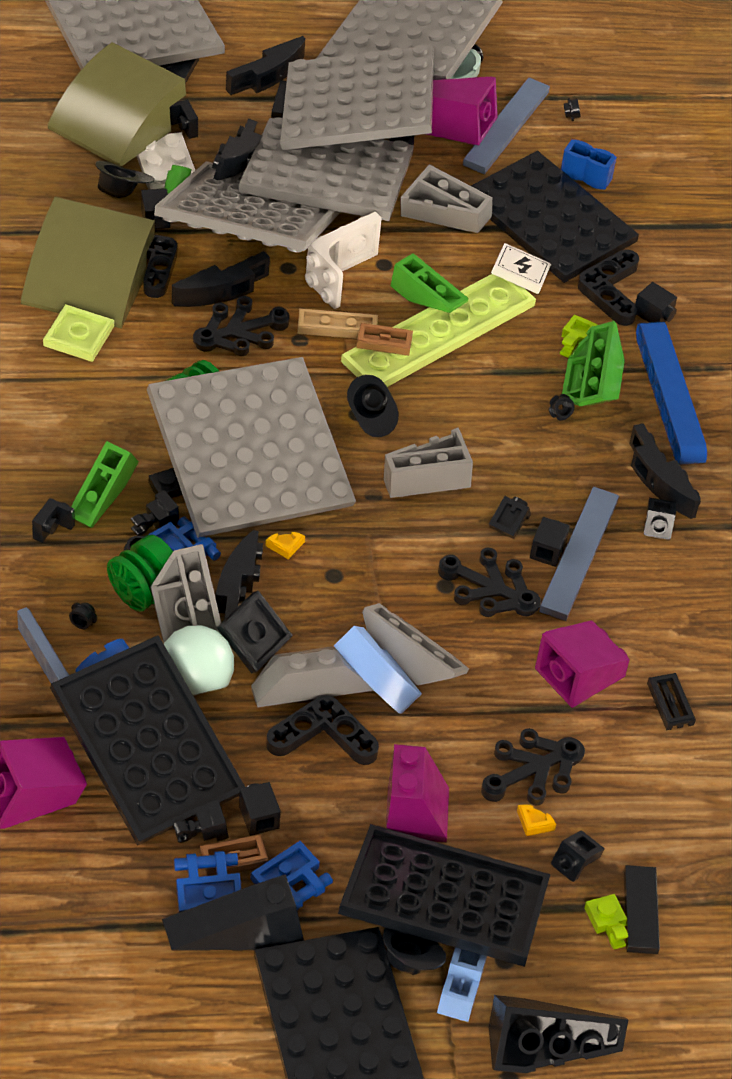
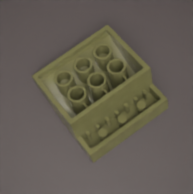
M111 42L84 66L68 86L48 122V129L101 158L122 167L146 150V146L153 141L157 142L171 132L169 107L186 96L185 79Z
M54 197L32 254L22 292L21 304L60 313L66 304L113 319L114 327L122 329L144 281L146 253L155 236V220Z

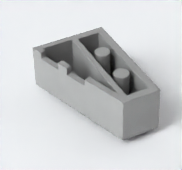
M429 164L401 196V216L478 233L492 217L493 197Z
M459 427L451 430V435L439 439L438 436L429 438V443L417 447L415 444L385 454L384 483L390 498L471 488L473 461Z

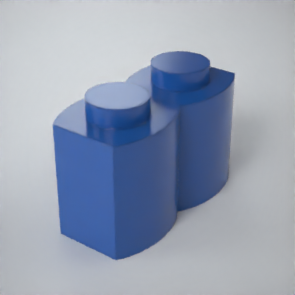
M571 140L564 149L561 170L573 180L584 181L595 189L605 190L613 178L617 157L606 150L593 148L586 142Z

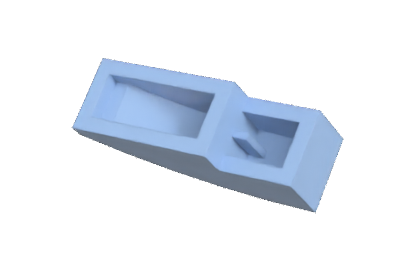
M353 626L334 645L359 676L399 714H402L422 694L389 652L381 649L364 627Z
M455 947L441 994L438 1014L466 1022L469 1021L487 956Z

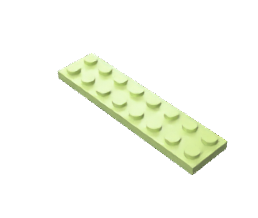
M491 274L461 290L469 298L468 302L451 313L429 307L394 326L393 328L413 330L409 356L355 347L342 354L341 362L356 377L374 375L380 378L388 387L534 307L536 298L525 288Z

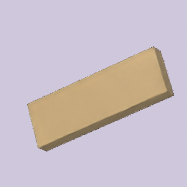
M299 308L297 334L358 339L360 324L377 325L378 315Z

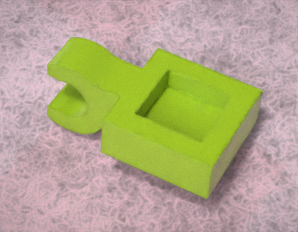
M574 314L563 328L561 337H564L562 341L564 347L560 354L569 358L577 344L587 336L586 333L589 328L598 324Z
M612 894L586 901L584 909L596 934L606 932L614 950L626 947L624 938H628V933L624 926H626L627 918L616 895Z

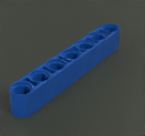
M665 322L639 323L636 328L638 347L674 459L677 460L679 465L705 463L707 460L706 442Z

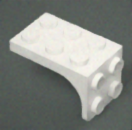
M376 211L352 223L341 226L326 235L319 236L308 247L305 280L311 288H314L321 295L323 301L328 303L333 309L339 308L341 304L342 271L378 255L382 217Z

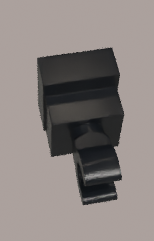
M163 490L155 495L154 501L146 504V513L137 514L130 519L134 524L131 529L136 535L141 536L152 525L156 529L169 522L176 526L179 520V506Z
M219 800L196 807L197 821L182 820L173 824L178 843L187 842L200 832L204 841L216 838L218 842L229 838Z

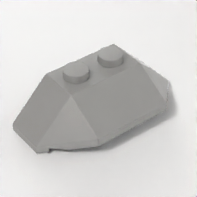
M203 544L174 550L151 585L163 643L175 631L186 626L203 625L220 633L216 627L221 624Z
M380 603L364 608L362 613L367 632L381 649L389 652L415 685L442 681L467 674L469 668L405 620L388 611Z
M334 647L275 654L251 685L257 708L312 700L324 695L333 697L374 691Z

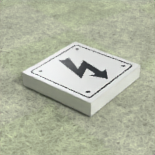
M504 243L491 273L539 294L551 264Z

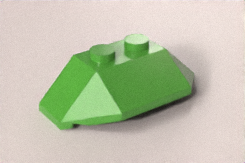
M615 321L590 327L586 333L587 336L578 344L568 358L562 394L568 395L577 406L596 405L619 399L625 360L617 324Z

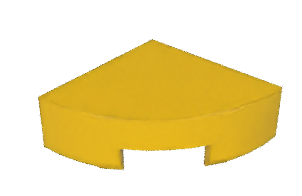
M297 532L282 535L276 533L266 539L265 546L289 559L305 543V536Z
M518 805L517 813L526 836L555 831L556 823L551 815L534 809L532 805Z

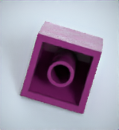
M496 77L433 80L432 133L426 135L479 146L498 118Z
M591 620L542 633L535 669L566 703L573 708L624 678L630 659L626 652L609 638L606 631L599 628Z
M65 737L0 741V829H5L76 804L87 782Z
M394 744L388 783L386 828L434 842H447L449 787L426 747Z

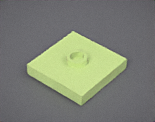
M65 304L44 337L43 346L93 362L114 328V320Z

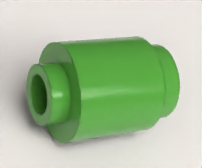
M172 165L171 170H168L164 187L167 188V193L169 194L191 175L192 169Z

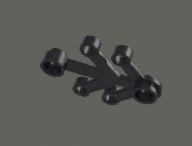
M241 296L237 299L236 311L229 324L221 329H218L221 321L228 317V306L224 303L214 304L209 323L206 327L199 328L194 332L193 342L197 349L203 352H210L218 347L234 352L237 356H246L249 353L250 343L256 344L262 349H270L274 345V335L271 332L264 331L256 334L249 331L266 326L276 331H283L289 326L290 315L285 308L275 307L270 311L269 315L242 322L246 314L252 310V299L248 296ZM233 337L237 339L233 342L225 338Z
M487 547L482 549L479 559L480 563L485 566L489 578L461 565L460 560L455 555H446L439 561L438 574L442 579L452 581L461 577L481 587L470 589L464 585L458 586L454 592V601L459 605H466L470 601L481 600L479 612L485 617H492L496 613L515 610L521 616H531L540 608L541 599L536 592L527 589L521 575L523 565L519 560L511 559L507 561L505 566V574L511 578L515 590L505 585L496 564L497 552L493 548ZM501 596L507 600L496 602L491 597Z
M531 728L524 729L521 732L520 745L525 749H533L535 747L551 753L542 756L515 749L512 743L507 740H500L496 743L494 755L497 759L501 761L512 760L524 763L525 765L502 776L491 774L484 778L481 793L486 800L492 802L503 799L507 787L536 774L533 785L528 789L527 800L535 806L543 804L546 797L545 784L549 768L558 763H561L559 773L553 778L552 788L557 793H567L572 782L570 777L572 766L579 763L585 754L584 745L575 738L565 737L559 741L538 737V733ZM525 737H531L533 740L528 741ZM504 748L507 749L508 752H502L499 749ZM563 781L566 785H560L557 782ZM532 793H538L541 797H535Z

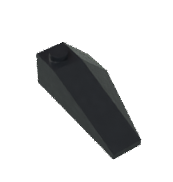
M286 874L251 885L162 919L172 951H243L304 941L296 904Z
M494 995L488 1026L492 1068L496 1071L530 1073L540 1067L549 1065L556 1067L565 1065V1062L580 1058L587 1060L622 1052L629 1020L625 1017L537 1000Z

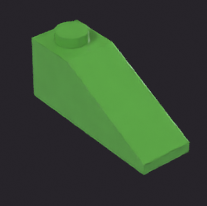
M414 253L397 262L394 266L390 286L410 302L451 313L468 302L469 298Z
M106 441L71 506L75 510L76 521L92 528L125 488L139 462L131 452Z

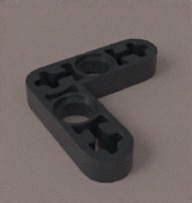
M155 235L146 253V259H149V263L144 276L143 291L148 297L159 298L167 292L177 259L178 243L171 237ZM165 265L167 268L158 270L154 266ZM155 279L159 280L156 286H154Z
M629 249L621 250L583 271L579 277V291L619 325L628 326L635 322L637 306L613 285L637 271L639 255ZM603 270H611L615 274L608 275L603 273ZM609 295L613 297V300H604L601 296Z
M328 695L316 698L273 726L267 733L266 748L275 756L289 754L322 731H325L358 764L369 765L378 756L379 743L376 738L337 699ZM321 708L324 710L331 709V714L328 711L321 712ZM299 721H306L311 727L308 730H299L295 724ZM347 725L353 729V732L344 735L338 732L337 728ZM360 746L363 749L370 748V752H368L367 750L360 751Z

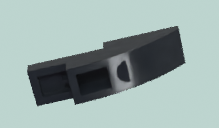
M301 36L262 51L261 59L226 71V91L231 96L252 88L257 94L276 85L280 80L287 77L289 62L304 58L306 38Z
M248 118L245 127L240 125L237 136H229L226 144L221 143L212 168L216 169L213 179H227L243 172L247 168L254 150L259 145L263 136L254 133L257 121Z
M262 251L222 271L216 265H213L190 277L179 280L172 284L171 303L175 307L206 306L227 302L254 292V282L269 276L270 256L265 251Z
M643 423L634 425L629 442L634 451L631 467L655 496L662 500L676 502V511L690 519L696 518L701 498L699 492L694 490L689 482L687 472L682 470L677 460L667 462L666 456L663 452L659 451L655 444L654 436L648 432Z
M253 530L237 545L222 570L216 591V603L219 613H225V619L239 606V603L246 599V593H252L253 583L259 582L261 565H256V559L262 560L263 543L258 542L259 531Z

